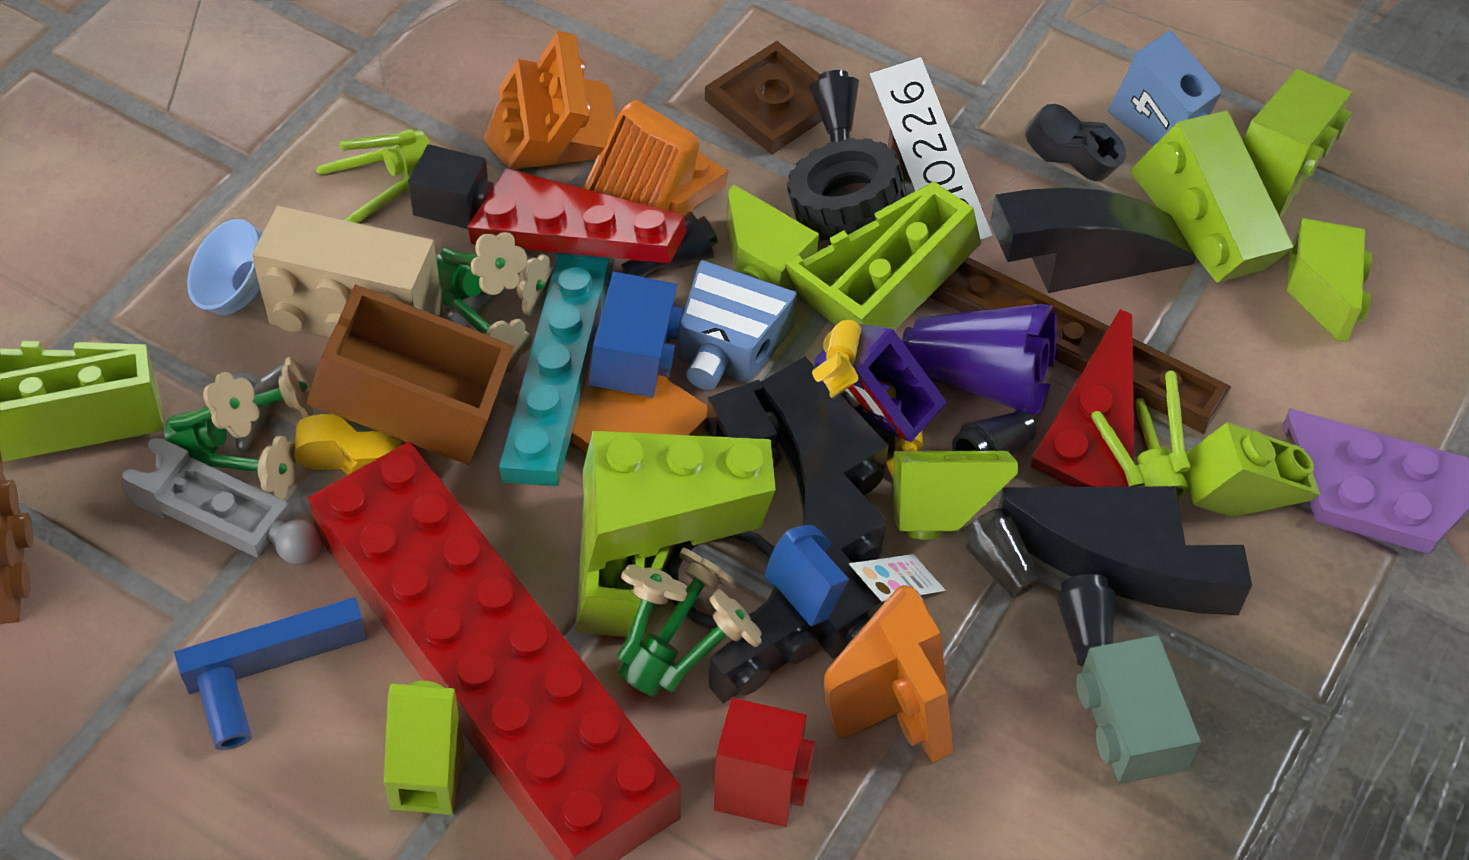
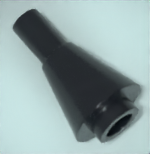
M845 70L823 72L819 75V80L810 85L811 93L826 132L830 135V142H840L849 139L853 127L859 80L855 77H850Z
M689 211L684 216L686 234L670 264L629 260L621 264L625 274L644 277L659 268L663 270L714 258L712 247L718 244L716 234L705 216L697 219Z

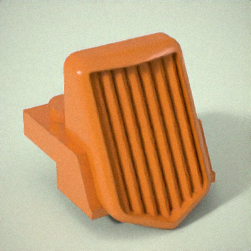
M557 31L537 62L518 58L498 89L500 101L493 111L484 140L498 159L511 170L516 171L519 168L596 160L598 154L602 153L616 122L611 89L603 82L583 78L585 64L583 58L579 55L577 36L575 34Z
M633 100L620 110L604 149L596 158L584 189L685 216L689 211L693 213L696 206L726 187L729 170L712 161L703 153L698 152L699 141L693 133L641 101Z
M902 585L891 594L827 668L824 675L825 702L832 727L840 738L850 736L897 714L901 729L910 745L915 746L921 743L931 763L954 753L941 632L927 611V606L919 592L913 586Z

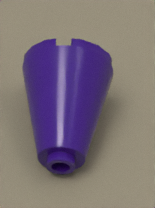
M1045 304L919 317L916 319L913 328L906 327L902 342L929 378L1012 409L1039 415L1044 408L1051 385L1040 382L1044 381L1048 366L1054 367L1057 318L1055 312H1050L1053 306Z

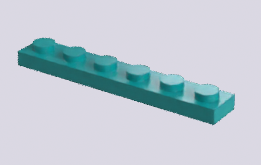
M558 253L499 465L502 483L559 486L615 258Z

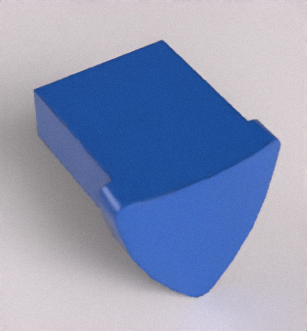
M804 525L788 530L780 538L769 559L765 578L773 587L779 589L810 626H814L829 619L849 578L825 553L831 546L829 539L817 527Z

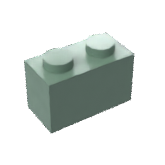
M1159 635L1090 648L1082 672L1077 674V692L1084 709L1092 710L1098 726L1096 729V743L1099 754L1104 763L1112 764L1118 783L1122 784L1189 770L1201 740Z

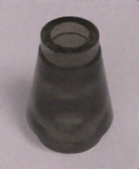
M1001 508L993 509L981 515L964 529L962 534L968 542L965 549L1003 589L1007 590L1011 598L1025 594L1041 581V578L1035 571V565L1015 518L1006 517Z

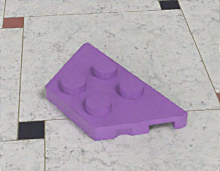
M1289 408L1283 424L1285 435H1292L1295 445L1304 448L1314 464L1313 475L1321 495L1309 502L1316 522L1430 554L1445 539L1449 530L1453 526L1458 525L1469 514V458Z

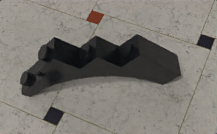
M806 356L761 381L764 387L762 407L764 410L771 409L778 420L781 429V440L778 442L796 479L803 514V526L813 525L829 539L831 546L825 553L849 580L829 619L814 626H810L778 589L773 599L753 621L762 633L760 636L761 644L754 647L742 637L739 641L731 640L710 657L709 687L723 704L739 693L749 695L755 692L767 681L770 673L788 662L790 664H797L812 654L818 643L834 660L885 602H882L849 563L876 560L882 553L887 520L864 495L874 490L884 477L888 445L841 394L833 399L830 397V392L823 380L817 382L814 379L812 370L816 367Z

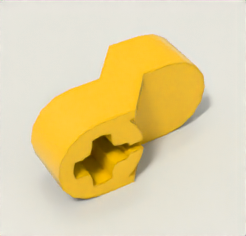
M317 414L307 416L296 424L294 458L297 463L309 469H341L346 475H349L398 448L403 443L401 439L380 431L357 432L342 417L335 414Z

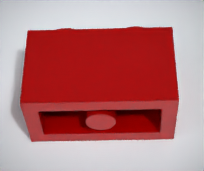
M731 697L716 752L714 811L787 827L792 805L804 807L811 776L810 766L815 741L804 739L807 714Z

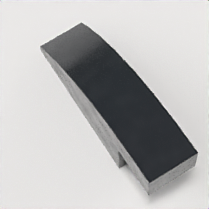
M1081 188L1028 189L995 194L990 225L1007 262L1032 258L1048 293L1192 265L1196 259L1170 214L1148 202L1124 194Z
M1175 486L1003 487L995 518L996 528L1042 562L1071 577L1086 574L1106 577L1109 588L1116 592V596L1156 607L1202 614L1239 615L1252 587L1244 545H1186Z

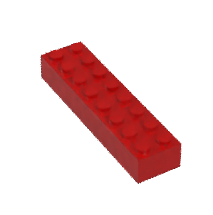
M410 441L308 497L314 525L321 534L322 543L422 679L438 683L444 688L455 689L462 733L556 860H619L681 819L680 783Z

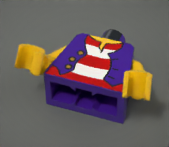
M849 319L840 321L827 334L823 342L824 349L815 358L814 365L816 368L812 370L814 379L817 382L823 380L832 399L841 394L865 421L893 434L896 451H922V429L944 406L946 400L894 329L858 324ZM893 457L887 460L886 464L890 474L894 478Z

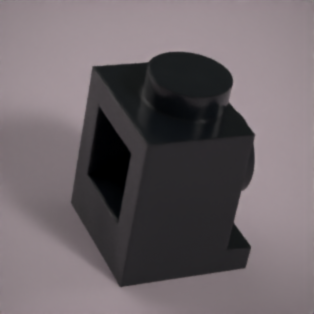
M758 379L709 396L707 399V432L711 437L771 439L773 468H775L781 460V456L776 449L777 441L781 440V429L771 409L764 410L762 407L764 387Z

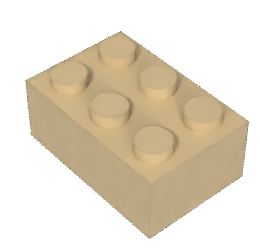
M276 206L252 252L268 322L287 331H303L330 338L355 284L439 317L443 311L435 245L432 239Z

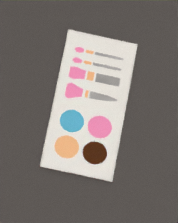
M914 554L848 564L881 602H885L902 585L913 586L920 595L946 591Z

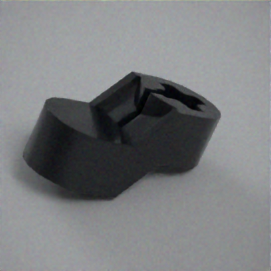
M1056 103L1044 106L1025 127L1027 142L1046 162L1070 163L1081 175L1092 181L1106 179L1126 158V149L1122 140L1107 124L1081 122L1071 111Z

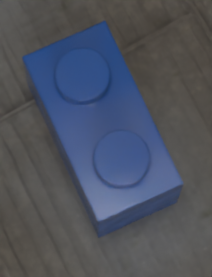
M613 271L593 344L588 385L654 398L658 377L669 378L672 368L675 345L668 344L667 339L678 340L684 308L674 306L677 284Z

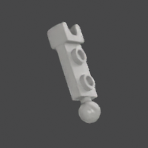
M152 438L148 443L151 452L156 453V471L143 473L135 469H127L122 474L124 491L129 500L136 506L161 518L164 515L170 516L258 559L270 543L275 544L278 555L289 564H306L318 556L322 544L321 534L310 521L302 519L288 521L292 516L288 502L190 458L187 450L166 440Z

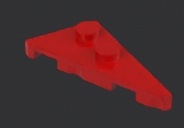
M1119 309L1032 457V468L1070 487H1129L1124 470L1092 420L1093 412H1101L1134 462L1132 314L1122 309Z

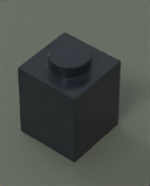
M427 144L408 179L414 216L468 229L467 226L494 187L493 182L488 181L486 158Z

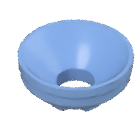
M233 219L224 222L208 234L200 244L192 259L187 278L188 293L196 306L207 312L225 316L250 306L259 296H262L252 252L263 232L255 225L243 219Z

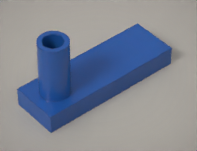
M356 597L183 648L174 651L180 676L188 693L192 694L200 691L215 749L229 750L242 746L252 739L236 680L367 639Z

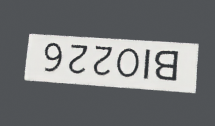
M920 57L870 73L869 75L915 191L933 181L974 208L980 239L991 237L992 233L922 58Z

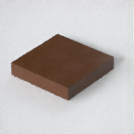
M778 41L770 44L705 86V101L771 155L822 122L810 90V85L819 80L820 74Z

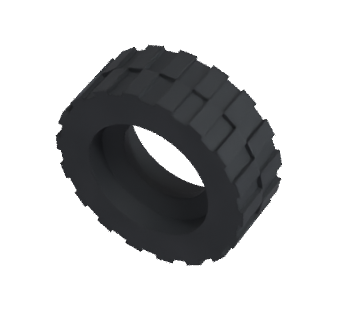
M849 138L845 139V141L827 143L826 146L819 149L816 148L809 152L808 156L801 158L796 163L795 169L791 170L788 175L790 181L787 182V190L796 220L819 234L818 240L830 241L829 238L844 230L847 235L875 221L874 214L907 196L899 159H897L895 151L889 149L887 144L881 141L878 143L868 138H863V140ZM868 183L861 190L848 195L826 196L831 191L848 184Z

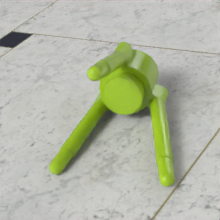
M412 128L396 134L343 140L339 143V147L344 151L383 148L319 165L316 172L319 175H325L384 161L392 176L400 174L404 178L344 219L345 221L359 223L409 189L408 179L427 144H430L422 130L414 131Z
M1168 371L1165 375L1172 453L1168 447H1160L1150 413L1143 398H1137L1134 401L1148 451L1143 452L1137 457L1139 465L1134 464L1101 412H1093L1092 420L1124 470L1129 487L1175 486L1178 499L1189 491L1184 473L1189 471L1191 467L1185 452L1177 376L1174 371Z

